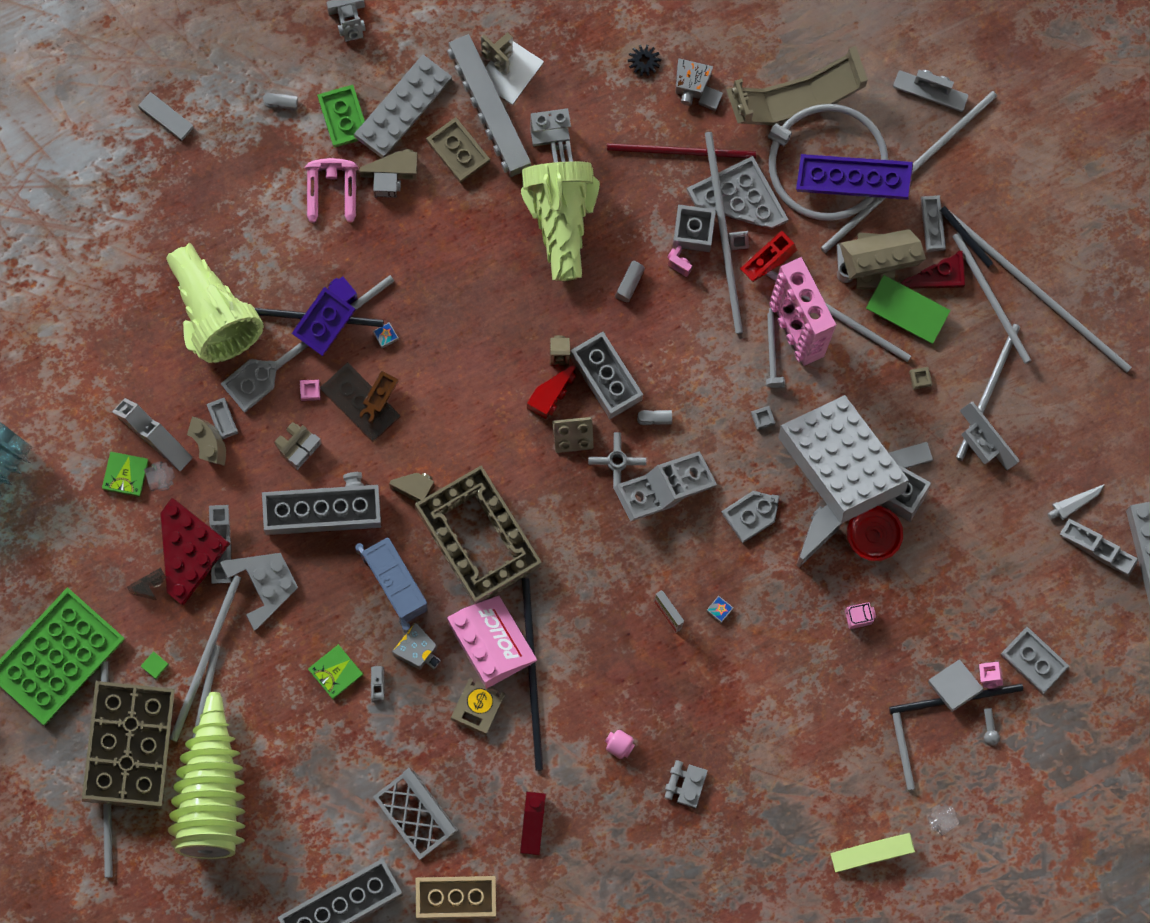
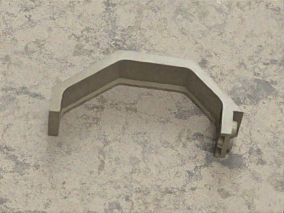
M854 46L848 49V53L809 76L763 89L742 88L743 81L739 79L734 81L733 88L726 89L737 123L772 126L776 123L786 122L793 115L806 108L821 104H835L866 87L868 79L858 50Z

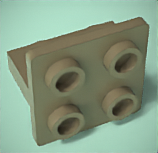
M507 32L493 44L485 35H482V55L487 60L491 59L499 72L503 71L506 75L509 74L508 58L513 53V37Z
M591 417L552 421L556 453L594 448Z

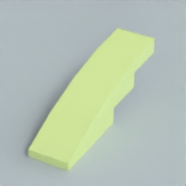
M907 833L830 854L835 872L838 873L855 867H862L915 852L911 834Z

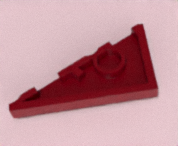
M958 251L953 256L925 268L920 273L904 279L900 284L910 289L964 287L963 251Z

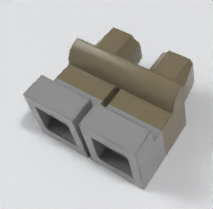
M292 422L286 429L292 435L289 441L283 436H279L274 443L280 450L281 456L298 470L322 443L321 439L308 431L305 426L302 425L300 427Z

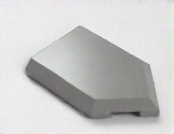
M249 359L221 383L244 413L274 389L277 361Z
M752 491L721 511L739 540L744 543L775 523L779 496Z

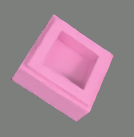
M319 380L300 381L301 401L320 400Z

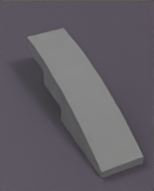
M1071 519L1067 521L1060 533L1061 537L1082 551L1128 577L1138 562V558L1122 551L1120 546L1104 539L1103 535Z

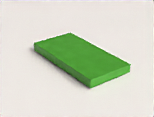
M883 275L866 307L867 310L931 344L934 343L951 311Z

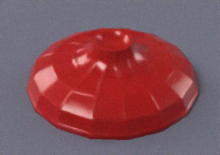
M876 506L850 519L847 527V540L852 550L860 557L869 561H883L892 557L900 549L903 541V526L899 518L891 510Z

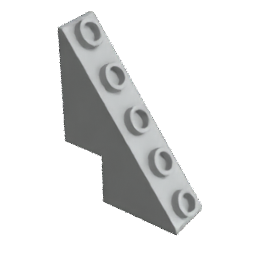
M124 398L112 411L113 414L177 470L181 471L193 458L160 423L154 421L138 404Z

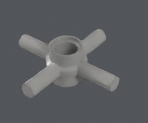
M615 432L613 452L608 457H589L588 464L608 465L613 471L614 489L617 484L621 483V471L627 465H646V458L627 457L621 451V433ZM618 457L622 460V463L616 465L612 462V459Z

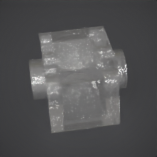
M156 462L151 465L152 467L144 469L151 491L158 489L159 491L169 489L171 485H174L172 481L175 478L173 468H168L166 462Z
M938 804L930 810L932 814L928 817L930 820L928 823L941 836L960 823L956 817L957 813L952 806L948 807L947 804H944L941 807Z

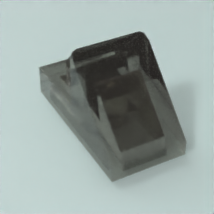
M160 567L127 586V589L132 595L156 600L150 587L161 585L166 576Z

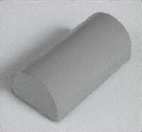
M636 261L631 262L615 294V298L624 302L630 301L645 270L643 265Z

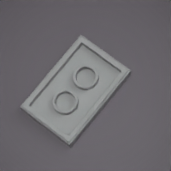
M1028 627L1000 654L1041 694H1044L1070 667Z

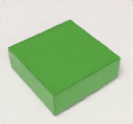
M153 651L141 665V668L157 679L169 664Z

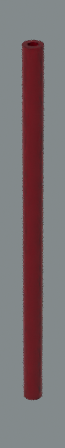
M607 143V151L708 156L707 148ZM715 149L716 157L750 158L753 156L756 159V151Z

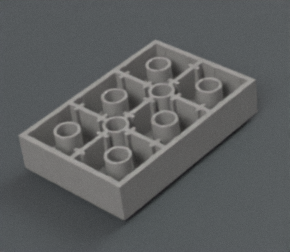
M845 395L781 425L779 440L840 523L846 522L906 492L908 478Z

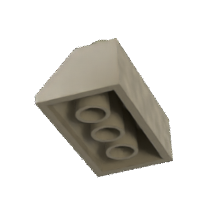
M910 229L840 243L849 279L918 266L926 259L921 241Z

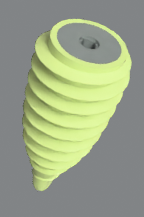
M210 692L206 698L203 713L200 715V723L193 728L195 737L185 743L186 747L191 751L180 756V760L186 765L176 771L177 776L183 780L176 782L173 786L179 795L173 797L171 803L179 809L169 814L170 819L176 822V824L168 828V833L176 837L171 842V846L175 848L176 853L193 858L219 859L235 855L236 845L245 842L244 839L236 836L237 830L245 828L244 824L236 821V816L245 813V810L237 807L236 802L245 799V796L236 792V787L243 785L244 781L235 778V772L242 770L243 767L233 762V757L240 755V752L232 750L230 742L234 741L235 738L228 734L227 726L229 724L226 723L223 698L221 693Z

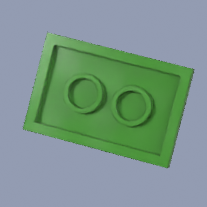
M349 85L318 94L317 97L333 148L359 141L354 137V133L365 120L354 86Z

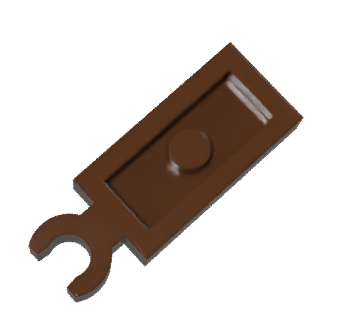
M383 371L380 372L363 402V405L367 408L360 412L361 419L365 414H369L368 423L371 424L374 421V412L381 413L399 382L397 378Z

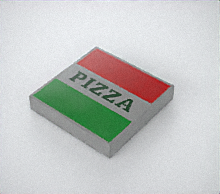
M661 590L656 593L654 603L677 633L682 629L684 620Z

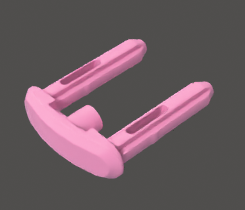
M335 158L309 162L304 168L307 170V217L309 221L314 223L318 218V171L326 170V179L332 180L337 179V170L345 171V218L347 222H353L356 217V171L359 167L352 161ZM350 179L352 180V196H349ZM311 180H314V196H311Z

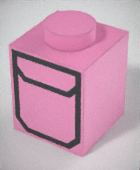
M869 602L845 609L849 629L872 625L874 618H876L874 607H870Z

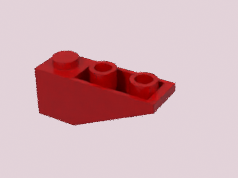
M572 365L536 387L527 402V409L544 419H547L549 415L552 416L557 409L555 404L558 399L562 400L567 392L566 386L568 383L572 384L576 378V367Z

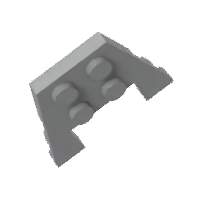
M281 553L220 562L227 578L246 570L264 605L246 614L253 630H256L298 588Z

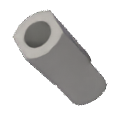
M266 93L263 96V101L268 107L296 110L298 97Z
M642 410L638 413L637 421L641 425L672 424V410Z
M382 666L371 667V702H374V700H382L384 702V667ZM374 688H381V692L374 693Z

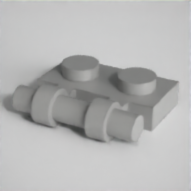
M676 760L674 767L670 771L671 777L669 784H666L664 798L672 800L673 794H678L677 803L696 808L708 770L689 764L686 772L681 770L683 762ZM679 777L684 778L682 788L676 786Z

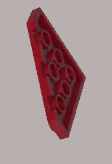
M171 498L160 513L166 588L170 596L184 605L231 543L176 499Z

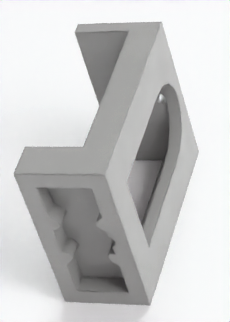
M568 108L531 113L530 132L533 146L551 144V142L570 141L568 127H571Z

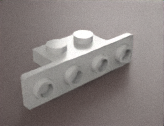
M899 70L893 85L895 89L963 112L968 99V94L952 89L954 82L950 81L948 77L933 75L928 70H919L917 76Z
M970 402L960 410L971 425L961 435L984 464L988 463L995 456L1006 470L1019 462L1017 456L974 402Z

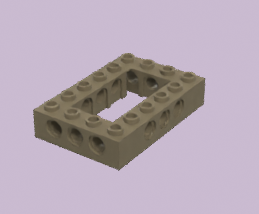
M482 465L415 504V510L473 604L487 600L541 568V560ZM473 497H476L513 557L511 561H505V564L496 570L488 571V574L482 578L479 577L477 567L473 566L469 560L466 549L463 550L458 542V536L456 533L453 534L448 525V520L444 516L447 512Z

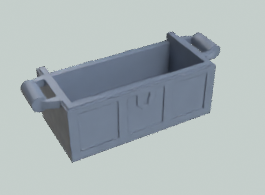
M388 537L364 550L361 543L357 544L356 552L361 555L364 563H368L398 614L403 632L407 633L410 630V624L407 622L428 610L427 601Z

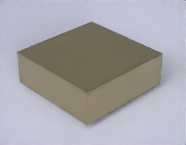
M928 367L909 371L913 390L932 386Z

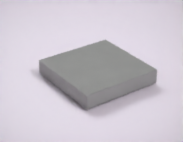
M960 659L928 681L951 712L983 692L982 686Z

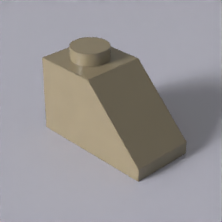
M562 335L550 338V365H569V338H565Z
M413 473L391 480L389 487L419 502L430 495L434 487V481L426 473H422V475Z

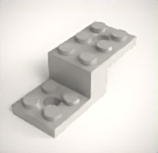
M699 451L657 465L644 476L617 484L614 490L630 521H634L672 508L685 497L714 488L717 484ZM690 472L695 474V478L690 475ZM635 495L641 498V502L636 499Z

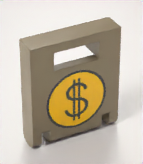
M469 678L450 720L486 736L506 693L501 692L499 697H497V689L492 687L486 689L484 684L476 681L475 686H472L473 679ZM464 712L481 719L480 725L478 726L462 719Z

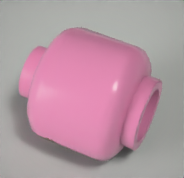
M617 730L615 733L610 732L605 740L607 743L606 750L619 759L627 758L635 746L633 744L634 739L622 730Z

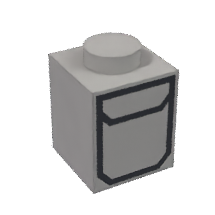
M374 173V197L396 198L397 191L401 189V180H397V174Z

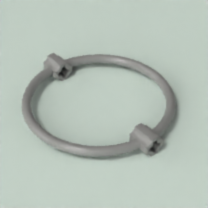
M821 104L806 108L793 115L782 126L776 123L768 135V138L773 141L769 153V173L776 192L790 208L806 217L817 220L844 219L865 209L875 198L880 201L883 199L866 197L850 209L836 213H820L797 204L785 192L779 181L776 170V156L779 145L784 147L788 143L792 132L789 131L791 126L802 118L818 112H840L862 122L875 137L879 146L881 160H888V151L884 138L874 123L859 111L837 104Z

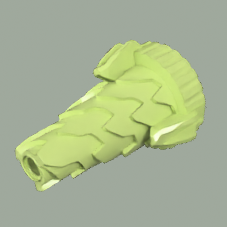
M580 161L555 162L522 169L523 187L521 194L533 219H538L539 229H542L543 242L547 249L548 263H551L552 280L570 281L582 278L580 248H583V217L586 216V213H593L600 186L599 181L593 176L592 164Z
M188 243L187 246L178 248L168 254L167 262L180 284L178 288L186 306V312L191 320L183 322L184 340L187 349L193 351L194 354H197L199 358L208 363H218L232 359L249 349L260 337L264 328L263 322L255 308L251 304L243 303L233 296L228 286H224L221 280L211 271L205 259L201 260L192 244Z

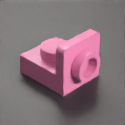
M678 245L676 250L672 249L667 257L669 259L668 266L687 277L691 272L692 265L686 258L678 257L682 250V247Z

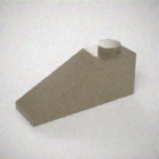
M409 149L398 151L360 167V177L374 178V173L397 174V179L417 180V152Z

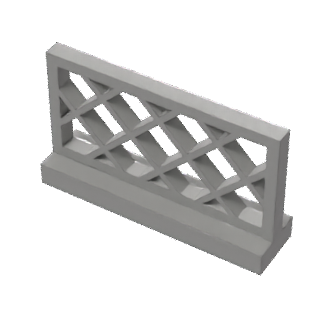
M412 768L406 769L403 774L373 796L419 860L459 831ZM404 779L408 784L407 793L396 792L397 783ZM384 793H393L392 804H384L379 797ZM396 794L407 795L405 807L394 806ZM409 796L418 797L420 800L419 809L408 807ZM394 808L405 809L403 821L395 820L393 817ZM408 810L418 811L417 823L406 821ZM421 811L429 812L431 815L430 825L420 823ZM406 824L416 825L415 837L407 836L405 833ZM419 825L430 827L429 838L418 837ZM433 827L441 828L445 835L439 840L431 839ZM417 839L428 841L427 849L422 853L416 848Z

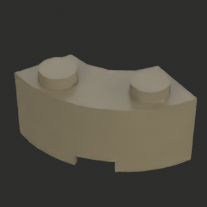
M192 416L187 435L197 442L200 451L199 459L225 465L226 447L217 428L206 420Z

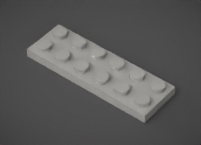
M422 55L354 133V137L378 156L384 158L451 81L452 76L425 55Z

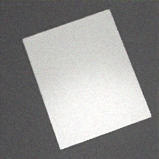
M514 41L513 53L508 58L509 74L506 75L503 71L499 72L492 60L485 67L498 95L511 104L515 102L544 62Z

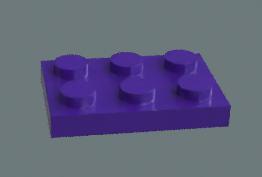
M324 287L291 334L324 356L356 309Z

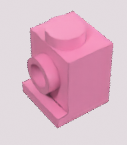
M999 662L979 664L981 683L984 688L993 689L1003 685L1002 670Z

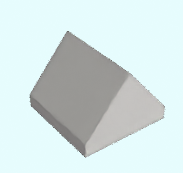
M748 231L728 234L730 250L749 248Z

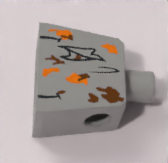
M678 59L675 93L682 95V104L692 105L693 97L701 98L711 77L713 66Z

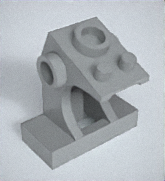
M364 0L327 1L328 14L338 13L341 24L338 25L340 36H344L345 42L363 38L362 31H366L365 24L358 17L357 9L365 7ZM354 17V20L344 21V19Z

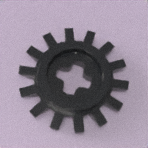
M647 44L645 49L639 45V51L633 48L632 50L635 54L629 53V56L633 57L628 59V62L633 63L629 68L635 67L636 69L633 72L635 74L641 71L640 76H643V72L650 76V70L655 73L654 67H660L656 63L661 62L660 58H656V56L660 55L659 52L653 53L654 47L649 51V45ZM642 56L650 59L647 61V64L639 61L642 59Z

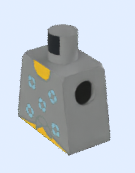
M414 623L392 651L393 656L419 670L425 663L435 669L441 662L433 654L437 649L436 644L416 623Z

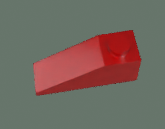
M781 231L747 261L740 270L754 282L783 264L797 251L794 242Z

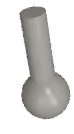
M992 708L984 709L987 726L984 739L988 745H996L1000 740V735L995 731Z

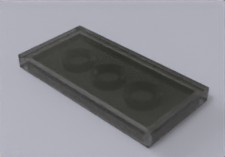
M347 362L320 387V390L374 442L400 418V414L387 402L380 414L376 411L374 412V421L371 424L368 423L369 414H365L361 419L360 412L367 408L363 405V402L372 386Z

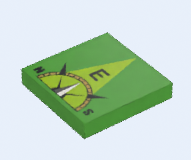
M110 451L102 490L140 497L149 460Z
M339 644L308 668L309 672L332 699L336 698L363 676V673Z

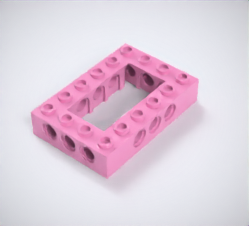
M802 257L780 267L769 305L772 311L777 313L779 317L778 323L782 329H785L788 343L794 346L796 359L805 366L824 357L836 323ZM807 296L811 301L804 302L801 300V297ZM783 308H791L792 313H785ZM816 313L819 318L812 319L809 314ZM799 324L801 329L795 330L791 325Z

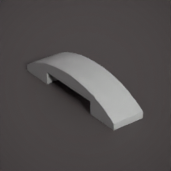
M229 505L209 506L210 527L231 543ZM231 544L211 569L212 583H231L232 577L227 578L220 565L222 561L231 560Z

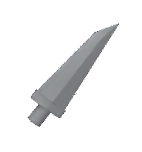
M1104 485L1052 504L1054 510L1047 513L1049 519L1052 520L1058 516L1062 520L1066 519L1067 516L1097 497Z

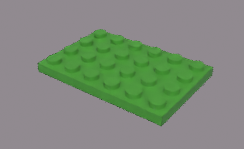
M67 587L1 657L0 687L45 726L97 671L101 664L124 642L125 638Z

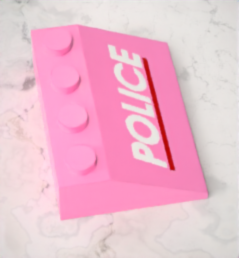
M500 596L463 608L447 617L450 628L486 689L537 661Z

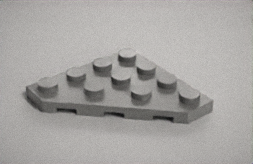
M753 156L718 173L725 216L770 230L788 222L785 212ZM711 177L687 188L686 191L695 207L716 210Z

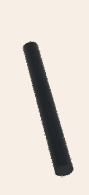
M944 206L939 211L987 267H990L993 264L992 260L948 208Z

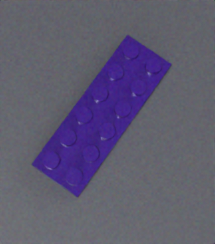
M801 154L796 190L797 192L909 200L913 162Z

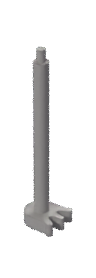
M769 308L767 317L770 378L766 379V386L769 388H784V377L776 376L774 313Z

